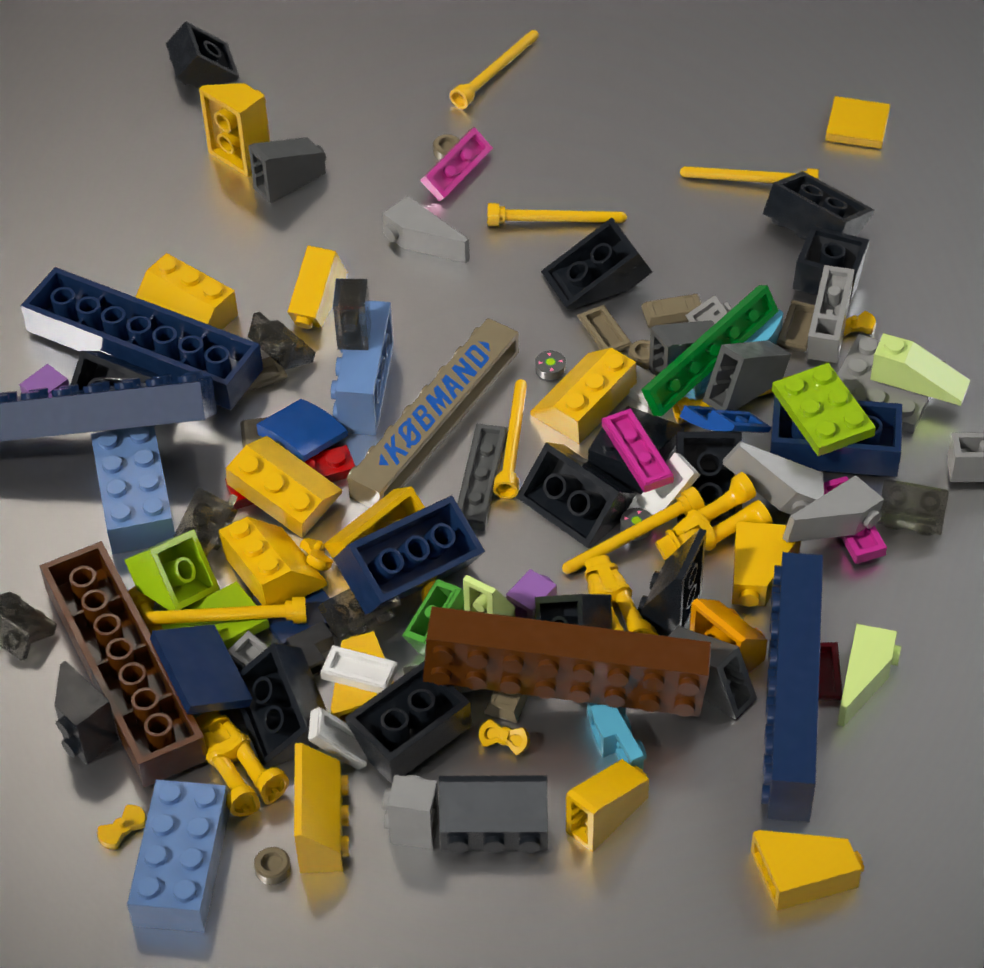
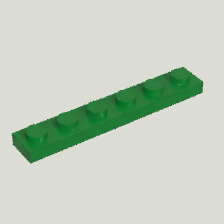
M758 285L641 389L653 416H663L713 371L722 344L744 343L779 311L768 285Z

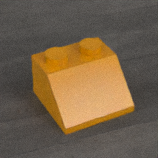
M696 598L691 602L690 630L739 646L748 673L766 659L768 640L759 629L752 628L742 620L734 609L726 607L719 600Z

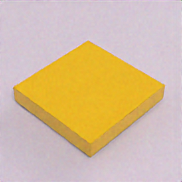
M835 96L825 141L882 149L890 104Z

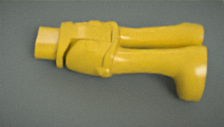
M739 472L731 479L729 490L721 497L698 510L688 511L684 519L672 529L665 531L666 536L655 542L664 560L672 555L699 529L707 530L705 550L712 551L718 542L736 532V522L773 524L771 515L761 501L755 500L714 527L710 525V521L756 497V490L744 472Z
M608 555L588 558L584 562L589 594L611 595L612 629L625 631L613 608L619 607L627 631L658 635L655 627L643 619L632 600L633 591L618 571L617 564L611 563Z
M219 711L205 712L195 719L205 739L207 749L206 760L218 770L230 790L227 794L226 804L233 816H249L260 809L258 795L254 789L245 783L234 766V762L240 761L265 804H272L282 796L289 785V778L285 772L278 767L265 769L250 746L251 740L249 736L242 733L228 716L221 715Z

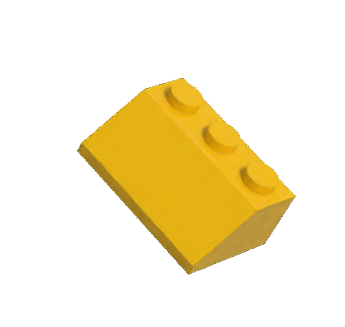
M245 83L201 86L199 92L208 153L249 178L252 175L248 146L253 143L270 142L265 95Z
M168 253L146 270L136 294V298L221 330L238 316L235 290Z
M612 347L587 353L530 411L531 416L580 444L602 422V418L607 417L630 393V389L637 383L636 361Z
M268 436L247 444L226 467V481L230 487L302 539L342 494V489Z
M412 486L393 489L323 545L332 559H334L348 544L422 510L425 506Z
M246 517L218 530L226 560L261 605L285 604V601L292 600V597L307 596L327 586L324 577L317 569L306 563L307 557L282 527Z
M295 743L294 839L300 873L342 872L343 857H350L349 835L343 836V826H349V805H343V796H349L348 775H342L339 760L303 743Z

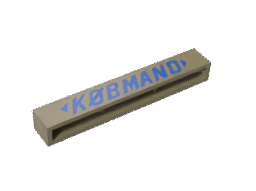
M487 318L480 327H476L469 340L463 346L457 348L446 366L443 365L439 369L433 381L422 388L419 397L412 405H407L397 422L386 429L383 438L376 446H371L361 463L350 470L347 477L350 498L370 508L393 489L403 488L519 353V332L490 318Z

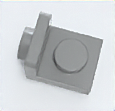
M714 295L685 316L689 322L712 320L714 323H717L732 307L728 301L722 304L717 296Z

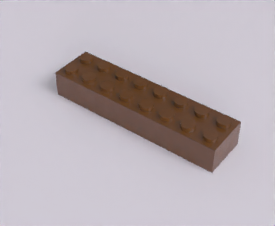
M100 541L39 565L45 589L93 686L110 701L117 734L143 787L154 784L156 780L166 779L206 762L207 749L204 736L194 716L186 714L150 641L151 634L103 542Z
M432 606L426 638L423 682H431L437 685L462 686L474 690L501 691L506 694H524L538 696L543 699L555 698L570 700L576 703L601 704L613 708L624 707L640 709L645 712L671 713L682 717H700L709 677L711 642Z

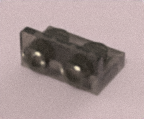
M261 312L253 314L248 338L260 344V348L281 367L288 370L314 361L316 352L279 320L270 321Z

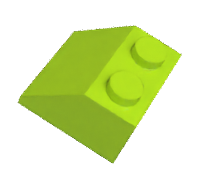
M194 529L167 539L125 559L137 590L167 610H180L220 590Z

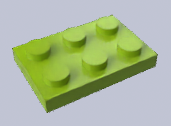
M829 363L772 383V392L817 456L875 436V425Z

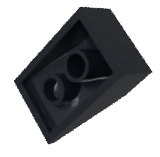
M610 218L541 272L566 309L570 311L628 291L650 275L652 270L615 220Z
M630 406L624 408L622 411L632 409L666 462L676 446L677 432H684L685 426L653 416ZM602 427L588 449V461L630 490L642 494L641 487Z
M677 432L676 453L681 454L700 474L692 486L701 495L705 506L729 490L731 479L735 474L723 465V459L740 441L742 442V432ZM742 504L710 521V525L714 527L742 510ZM684 513L677 516V524L686 517Z
M699 529L665 560L661 571H655L652 576L649 595H643L638 606L640 615L655 627L658 635L669 636L678 626L685 628L691 616V602L696 598L699 599L702 593L707 530Z

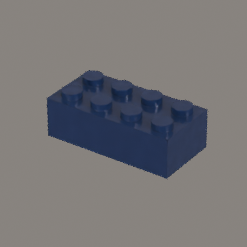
M774 395L770 453L817 471L897 477L902 446V404L856 400L875 425V436L817 456Z
M451 495L348 544L333 560L367 617L423 589L424 585L437 579L441 580L469 566L485 550L454 497Z

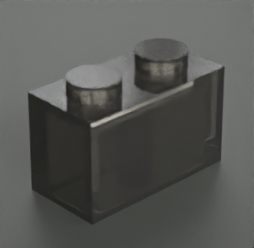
M336 278L333 312L337 350H369L371 313L368 279Z

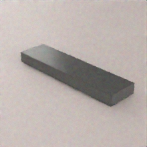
M476 424L457 503L472 530L486 531L494 496V479L499 474L508 434L507 427Z

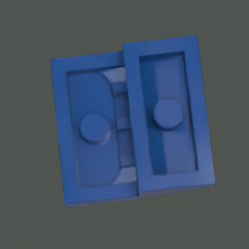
M299 399L256 424L259 436H268L274 441L279 442L282 447L303 462L348 436L347 429L333 416L303 399Z
M684 405L679 416L693 425L713 431L769 433L772 428L750 412L716 410L713 407Z

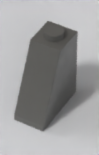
M308 137L253 143L248 146L254 189L270 204L326 174V154L321 146H316Z
M712 320L651 327L649 370L651 373L657 376L715 323Z
M769 340L722 344L703 402L716 410L735 411L771 389L773 382L783 379L791 353Z
M680 626L668 636L711 642L709 677L704 699L729 717L737 719L757 699L739 646Z

